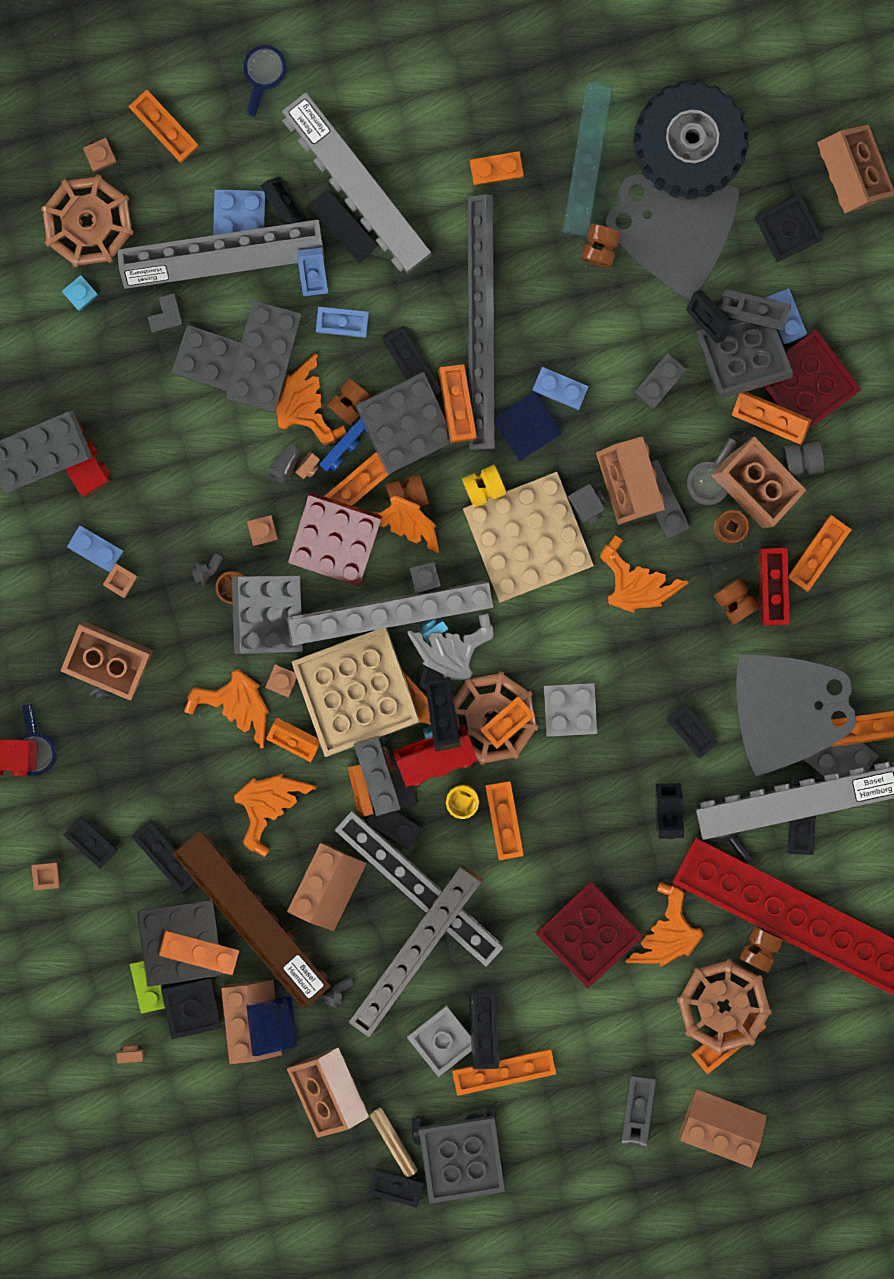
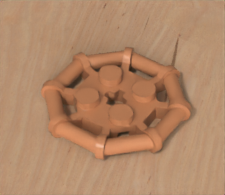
M96 174L95 177L62 180L60 187L47 204L41 208L46 233V246L51 247L72 263L73 267L78 268L79 265L101 262L111 263L113 257L118 252L117 250L123 246L129 236H133L134 231L131 228L128 206L129 197L123 195L102 179L101 175ZM92 187L91 194H86L85 196H75L73 192L75 189ZM98 190L103 191L114 201L106 204L97 197ZM68 193L71 199L62 211L55 209ZM119 207L121 226L113 225L111 210ZM53 215L59 216L62 222V231L58 234L55 232ZM83 215L85 217L93 216L91 219L93 224L91 226H81L83 224L81 220ZM112 231L119 232L108 249H106L103 244L105 239ZM67 237L77 245L75 253L62 244L60 240ZM99 246L102 251L100 253L81 255L83 247Z
M501 671L498 674L464 679L465 682L454 697L457 723L459 727L458 714L465 715L469 736L472 735L483 743L482 751L473 746L477 759L480 762L479 764L484 765L489 762L515 758L516 760L519 758L520 752L535 730L538 731L539 726L536 724L535 716L522 726L525 729L513 746L509 740L504 742L508 749L487 752L488 746L492 743L480 729L486 725L487 718L485 714L487 712L491 714L495 711L498 714L512 702L500 694L501 685L517 695L534 714L532 692L518 685ZM496 684L495 692L479 695L475 689ZM471 691L475 699L467 710L459 709Z
M727 959L725 962L699 969L696 967L681 996L677 997V1003H679L686 1028V1036L688 1038L692 1037L716 1051V1054L750 1044L753 1046L769 1015H772L762 983V976H757L734 963L733 959ZM726 972L725 980L709 983L705 978ZM731 973L749 982V984L743 988L732 982ZM700 981H702L706 987L699 1000L691 999ZM753 988L759 1008L751 1007L747 993ZM729 1000L731 1010L729 1012L724 1011L723 1014L720 1013L719 1001ZM690 1005L698 1006L701 1021L696 1025ZM750 1013L758 1014L747 1032L743 1026ZM705 1025L718 1032V1039L710 1037L700 1031V1029ZM740 1030L744 1035L723 1041L724 1034L730 1031Z

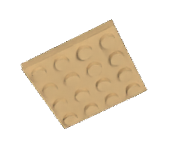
M557 472L506 491L507 495L496 500L488 498L486 504L475 509L473 505L463 508L499 603L594 566Z
M387 628L374 630L291 662L325 757L353 748L355 742L375 736L382 737L421 722Z

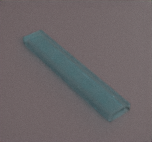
M590 82L586 84L563 233L584 237H587L612 86Z

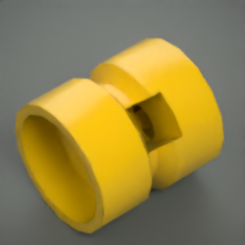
M495 465L482 469L480 475L473 473L462 478L474 509L486 504L488 498L496 500L507 495Z
M461 784L450 789L446 798V806L451 815L455 818L465 819L471 817L477 811L479 805L478 795L472 787Z

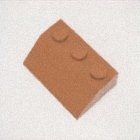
M869 124L839 131L817 142L820 155L825 161L829 178L835 187L839 204L843 208L844 213L862 209L894 196L893 186Z
M643 437L621 442L596 452L618 525L665 510L664 497L659 491L656 482L657 474L649 459V447L644 442Z
M755 437L749 439L730 454L711 474L762 528L774 527L806 491Z
M84 621L77 628L61 672L131 701L147 670L154 650Z
M321 841L287 912L309 923L334 931L367 862Z
M274 979L223 985L221 989L229 1063L255 1062L282 1055Z
M339 1048L322 1052L287 1068L317 1138L348 1130L369 1117Z
M695 1088L678 1137L682 1142L752 1168L761 1144L767 1116Z

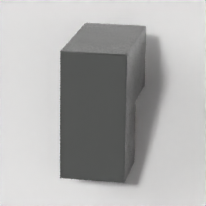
M171 294L159 297L163 313L148 317L151 332L155 334L184 326L176 295Z

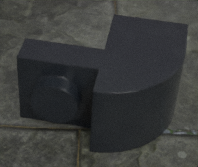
M681 783L655 784L656 830L658 831L659 839L684 838Z

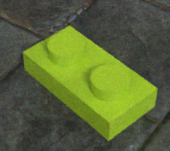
M144 962L131 963L130 968L141 1014L164 1009L165 1006L161 993L162 985L147 987Z

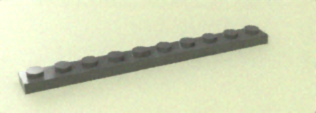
M484 194L468 197L469 395L477 436L476 440L469 441V450L495 449L493 195Z

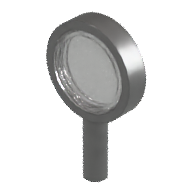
M729 438L715 463H700L689 472L686 480L687 491L690 497L697 503L713 505L723 500L728 492L711 474L732 454L737 445V442Z

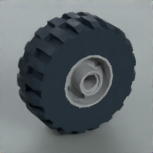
M681 81L675 86H666L660 93L653 95L642 109L635 126L633 138L635 159L637 165H640L643 170V176L647 180L650 179L654 183V187L659 191L664 190L669 193V196L675 198L678 196L686 197V199H695L700 196L704 198L726 187L740 170L749 147L748 124L744 121L743 117L745 115L741 107L738 108L735 105V99L730 94L726 96L722 93V88L713 85V87L707 86L703 81H696L695 83ZM685 137H693L696 143L690 144Z

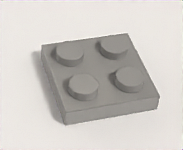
M595 683L544 686L547 737L597 734Z
M447 1005L407 1036L408 1040L438 1077L472 1051L471 1035Z

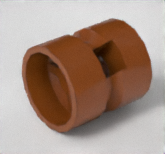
M590 224L586 237L589 244L584 245L580 259L592 265L611 268L615 257L613 249L618 247L621 232L606 226ZM597 246L603 247V250H598Z
M349 378L340 389L341 395H335L326 406L352 427L360 417L355 404L371 397V395ZM348 401L353 403L349 407H346Z
M419 474L406 477L403 483L397 480L385 484L390 498L397 495L420 505V507L429 505Z
M729 510L718 515L713 524L714 535L725 544L741 541L748 534L749 530L746 516L736 510Z
M229 571L223 573L216 582L217 596L227 604H233L232 577H246L239 572Z
M741 577L713 595L721 607H726L725 614L732 625L760 608L753 595L747 594L748 588Z
M754 926L748 938L750 945L744 946L739 958L763 971L769 972L775 961L773 954L779 952L784 940Z

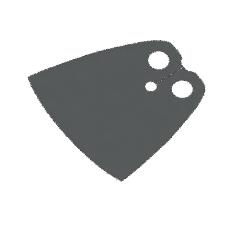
M643 174L627 177L619 190L620 201L617 206L610 210L606 219V226L621 232L619 244L640 265L675 292L690 300L693 293L698 291L706 281L725 245L737 209L739 188L727 185L722 190H718L704 198L703 196L696 197L695 199H686V197L682 196L675 198L669 196V193L664 190L659 191L656 189L654 183L650 179L647 180ZM636 184L642 186L645 191L644 197L638 201L631 199L628 193L630 187ZM649 210L652 215L649 219H645L642 212ZM622 213L628 214L632 219L631 226L627 229H620L616 225V218Z
M739 654L737 667L739 722L745 750L755 776L766 774L808 758L843 739L855 728V711L848 702L852 692L851 681L846 673L830 666L800 659ZM837 679L842 683L843 688L839 695H831L827 691V684L830 680ZM817 701L823 703L821 710H817L814 707ZM836 711H842L846 714L847 722L842 727H836L831 722V716Z

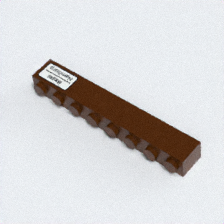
M199 831L172 855L302 1009L308 1007L331 987L328 983V977L322 970H317L311 963L312 958L306 951H301L297 947L294 936L289 931H284L280 927V921L277 916L264 908L261 897L256 892L252 893L248 889L245 878L240 873H235L231 869V863L228 858L215 850L212 839L207 834L203 835Z

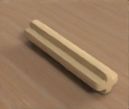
M382 1108L373 1110L370 1113V1117L406 1177L414 1175L417 1172V1167Z

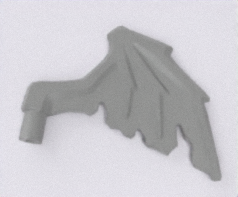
M486 612L478 615L481 627L474 633L464 635L463 642L458 634L446 633L444 638L441 633H430L428 637L430 647L423 641L420 633L408 631V635L423 658V665L444 675V678L450 677L451 680L470 679L473 672L469 668V663L475 648L491 640L494 636L489 614Z

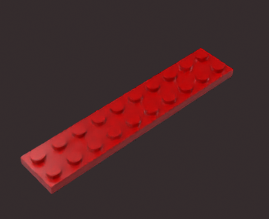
M694 838L672 881L673 884L894 996V938Z

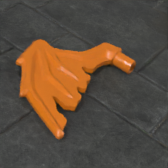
M315 353L291 376H286L283 391L276 408L278 426L282 429H287L292 424L310 427L323 445L335 443L337 439L344 437L347 432L344 426L331 430L325 424L321 414H314L322 406L321 394H316L320 388L319 377L312 376L306 381L305 379L309 371L317 366L316 358L318 355Z
M395 495L390 498L391 505L382 512H372L383 516L380 523L381 527L389 524L391 532L397 533L401 537L405 534L409 541L416 544L421 541V535H423L427 541V548L435 553H439L434 530L436 525L421 512L420 505Z
M616 535L608 545H605L600 554L601 559L615 573V591L608 596V603L632 613L635 612V609L662 607V602L689 583L688 580L676 579L671 585L660 588L666 581L665 574L654 572L649 575V569L641 568L640 566L629 572L630 564L624 562L616 552L623 542Z
M239 669L233 671L231 681L216 691L194 687L190 691L184 712L193 715L197 704H210L216 708L223 704L222 714L230 722L236 719L237 727L244 733L250 730L251 721H253L256 730L254 740L260 745V748H264L266 714H269V711L258 692L259 684Z
M283 774L256 781L253 778L234 795L235 802L245 806L250 819V825L243 840L244 846L265 858L270 849L260 843L261 834L267 826V821L264 818L276 820L278 816L284 814L282 808L288 809L297 803L296 796L288 794V791H300L303 794H307L312 789L315 790L316 786L283 778Z
M662 882L659 883L657 891L668 895L669 903L665 916L669 920H658L656 925L651 928L654 933L645 935L640 942L643 948L652 949V951L643 954L633 952L629 958L625 959L626 963L660 964V967L682 955L689 956L702 939L703 932L700 928H692L682 915L685 891L682 888Z

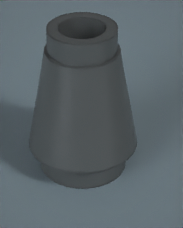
M287 445L269 466L270 471L268 475L283 484L287 480H291L301 452L294 446Z

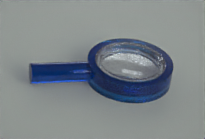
M269 45L253 48L244 60L243 69L248 82L254 86L246 114L252 117L256 116L263 90H270L279 86L287 73V65L283 54L275 47Z
M32 704L22 705L27 734L19 740H37L36 771H28V775H41L48 772L56 763L57 747L49 736L37 732Z

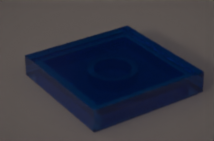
M535 391L494 417L495 425L519 462L562 435Z
M281 997L246 1005L252 1056H261L297 1047L291 997Z

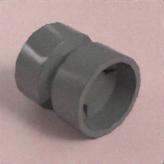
M819 440L804 442L802 447L798 443L783 445L784 466L793 477L802 476L803 471H807L808 474L824 472L823 452Z

